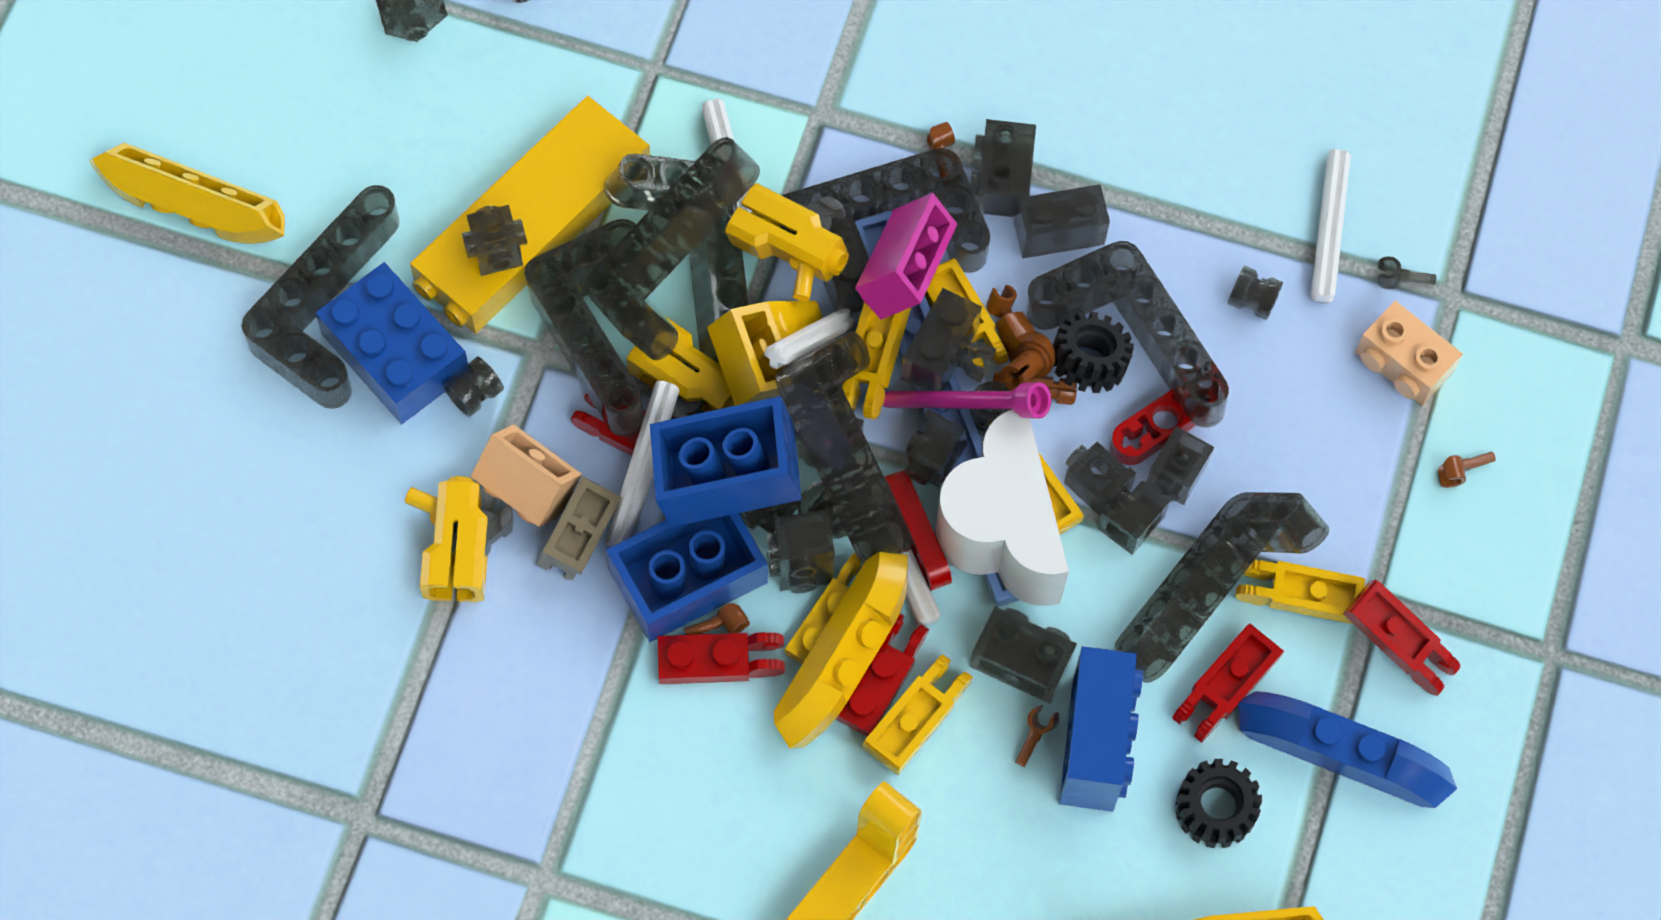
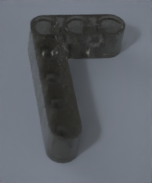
M729 137L720 138L711 144L591 271L585 281L584 291L586 295L627 340L652 360H660L672 352L678 341V332L647 297L757 181L760 174L758 163Z
M937 148L781 195L804 206L819 203L818 200L826 196L837 199L842 203L846 216L840 219H832L829 231L838 234L851 230V222L887 211L893 212L894 209L933 192L946 210L950 207H957L964 211L958 214L949 212L957 223L946 248L949 258H955L963 272L966 273L982 269L987 261L991 238L988 226L960 159L956 153L949 149ZM946 171L949 176L939 178L934 176L933 173ZM905 184L910 188L899 190L894 188L893 185ZM855 196H865L870 200L858 202L852 198ZM964 243H973L977 245L979 248L969 250L965 249L961 245Z
M628 154L622 158L604 182L605 194L610 202L622 208L685 215L699 351L719 363L707 327L729 310L749 305L743 253L741 249L730 243L725 233L727 224L737 209L732 174L724 166L717 163L644 154Z
M381 185L369 186L361 191L251 307L242 319L241 327L250 352L325 408L335 409L346 404L351 397L352 386L346 366L342 360L303 332V330L316 318L315 312L329 303L398 229L400 218L394 194L390 189ZM376 209L387 210L381 215L370 214L372 211ZM347 239H358V242L353 245L342 244ZM319 269H330V271L325 275H313L314 272H316ZM291 299L302 300L295 306H285V303ZM261 330H273V332L266 337H256V334ZM294 354H306L305 358L301 361H288ZM328 378L339 379L333 386H321V383Z
M627 219L611 221L533 258L528 262L524 271L533 306L607 428L618 436H630L641 429L645 414L640 391L583 297L635 273L644 264L645 256L639 228L634 222ZM624 406L628 407V408H625V409H618V408L624 407Z
M1128 241L1113 242L1046 272L1031 281L1028 286L1026 316L1034 327L1042 330L1053 329L1064 323L1065 319L1070 315L1075 319L1078 312L1087 314L1113 302L1169 389L1174 393V397L1181 404L1189 419L1195 425L1206 428L1216 426L1222 422L1229 395L1228 383L1135 244ZM1115 267H1125L1127 269L1118 270ZM1081 283H1082V284H1088V285H1090V286H1089V287H1080V286H1078L1077 284H1081ZM1136 299H1146L1149 302H1139ZM1044 300H1045V301H1051V302H1053V303H1052V304H1042V303H1040V301H1044ZM1166 331L1171 335H1160L1157 332ZM1188 364L1193 368L1184 369L1179 367L1178 365ZM1208 397L1214 399L1215 402H1204L1199 398Z
M850 332L782 366L776 371L775 379L779 393L859 560L864 564L867 559L878 552L905 553L910 550L912 541L908 526L840 385L870 365V355L865 342L857 333Z
M1244 492L1234 496L1219 510L1115 642L1114 650L1136 653L1135 669L1143 670V682L1149 683L1157 680L1171 667L1260 552L1307 553L1314 550L1326 539L1330 530L1329 525L1301 493Z

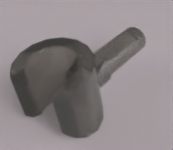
M1386 256L1378 261V269L1394 273L1392 275H1378V283L1384 289H1393L1400 282L1432 285L1436 283V274L1401 269V263L1394 257Z

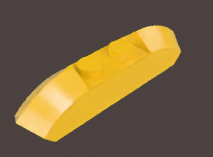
M122 143L89 160L99 177L115 193L140 208H143L146 202L150 203L151 208L158 212L179 214L189 218L191 224L201 228H213L219 238L236 243H264L284 236L285 215L278 202L266 196L127 143Z
M878 552L865 561L774 710V724L790 749L805 747L820 736L837 718L856 689L902 610L908 587V555Z

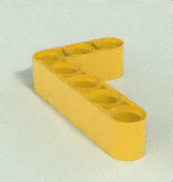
M883 781L871 793L859 812L856 836L786 920H854L915 844L918 838L922 810Z

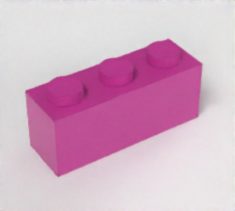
M933 192L893 210L855 287L862 300L870 306L880 320L922 302L955 231L956 221Z

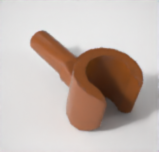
M948 122L933 126L927 136V143L937 159L941 183L951 181L945 148L955 144L953 130Z
M1491 451L1465 459L1457 455L1449 456L1438 468L1441 486L1450 488L1464 484L1466 482L1465 471L1495 462V454Z
M729 603L723 606L716 616L686 627L684 631L686 635H700L724 626L728 633H740L750 625V622L739 605Z
M1043 705L1032 709L1028 714L1027 720L1031 729L1015 763L1024 768L1043 733L1053 730L1059 724L1060 717L1058 712L1052 715L1047 727L1040 724L1038 714L1042 710Z

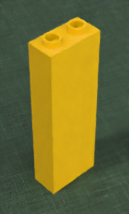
M587 95L410 263L414 289L425 300L431 301L434 299L443 306L445 315L456 326L462 327L465 325L477 334L651 166L650 145Z

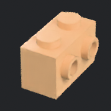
M1394 301L1362 335L1355 352L1360 356L1361 361L1368 369L1380 372L1394 383L1396 390L1402 396L1414 399L1421 406L1451 376L1463 353L1397 301Z
M513 424L490 436L470 477L481 484L486 493L503 500L515 509L523 520L540 527L562 515L582 473Z

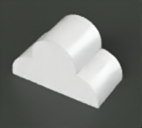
M1009 410L997 417L989 426L984 437L981 457L961 463L944 480L940 492L935 536L946 560L955 568L977 575L998 572L1005 588L1017 599L1032 605L1049 606L1061 603L1069 570L1030 419L1021 418L1013 410Z

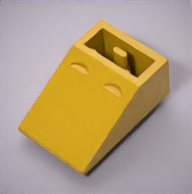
M766 301L729 310L707 327L735 406L778 396L783 398L844 382L845 377L843 376L832 341L778 369L769 366L770 359L764 356L768 346L823 318L817 301Z

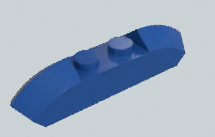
M1260 691L1251 693L1238 704L1240 731L1249 739L1417 806L1436 808L1457 790L1450 768L1435 756L1413 744L1295 698Z

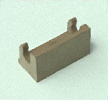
M582 477L536 565L545 570L556 566L565 572L564 578L567 580H573L577 573L581 575L622 497Z

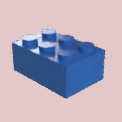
M385 262L315 312L322 336L401 425L470 374L466 351Z
M781 396L650 424L655 500L671 527L802 500L794 423Z
M739 513L671 527L668 521L665 520L606 549L608 570L649 643L658 639V636H664L768 583V563Z
M1081 647L1072 681L1059 805L1113 812L1118 798H1126L1128 785H1131L1134 769V757H1127L1126 755H1130L1132 741L1136 740L1139 714L1131 712L1135 711L1137 697H1140L1143 681V670L1135 669L1136 653Z

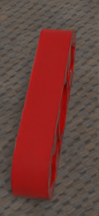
M1204 375L1192 376L1120 423L1114 429L1110 448L1113 457L1122 464L1137 465L1210 417L1215 412L1220 397V390L1216 382ZM1193 391L1198 395L1207 394L1205 404L1200 399L1188 405L1187 413H1185L1183 407L1190 402ZM1167 411L1176 417L1177 424L1173 428L1162 429L1154 423L1153 416L1158 412ZM1145 426L1147 434L1140 438L1138 449L1131 445L1124 448V437L1126 436L1131 441L1142 435L1143 427Z
M901 470L884 476L882 482L885 493L930 591L951 584L952 577L948 563L908 473L905 470Z

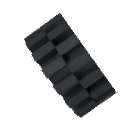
M1078 312L1075 319L1071 315L1068 316L1065 322L1061 323L1052 345L1056 358L1054 366H1057L1054 373L1058 377L1066 375L1064 383L1070 387L1074 382L1079 383L1078 390L1083 392L1086 391L1087 386H1091L1092 393H1100L1102 386L1106 392L1112 390L1114 384L1118 386L1126 373L1134 350V343H1130L1132 338L1130 333L1121 334L1124 326L1120 322L1113 326L1110 324L1112 317L1105 315L1104 320L1098 319V312H1090L1089 318H1086L1084 312ZM1079 347L1092 348L1100 352L1104 357L1090 356Z
M1214 759L1213 763L1209 765L1207 760L1199 763L1196 770L1192 768L1187 773L1185 780H1183L1175 802V805H1178L1175 812L1177 820L1182 819L1183 824L1181 828L1185 834L1191 831L1194 834L1192 840L1198 844L1201 839L1206 840V847L1215 848L1217 843H1221L1222 848L1230 847L1233 841H1236L1238 844L1244 840L1247 833L1251 832L1260 815L1261 810L1259 808L1262 804V794L1258 795L1257 793L1260 786L1257 780L1250 781L1251 772L1246 767L1242 772L1236 769L1237 762L1231 760L1229 765H1223V759ZM1211 788H1222L1228 791L1236 803L1234 814L1225 819H1215L1209 816L1201 804L1203 793Z

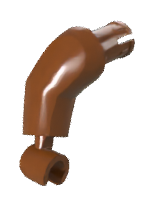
M1005 285L1001 296L995 288H992L986 303V309L991 315L1001 318L995 328L1006 349L1010 363L1001 369L1000 378L1003 383L1013 375L1015 378L1006 385L1008 389L1013 391L1021 383L1029 382L1034 376L1040 378L1050 373L1056 358L1050 340L1045 335L1035 331L1023 312H1012L1011 309L1017 298V293L1013 287Z

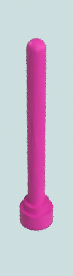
M1024 382L1013 391H885L883 406L886 408L1012 409L1021 418L1041 419L1050 410L1051 394L1048 387L1041 382Z

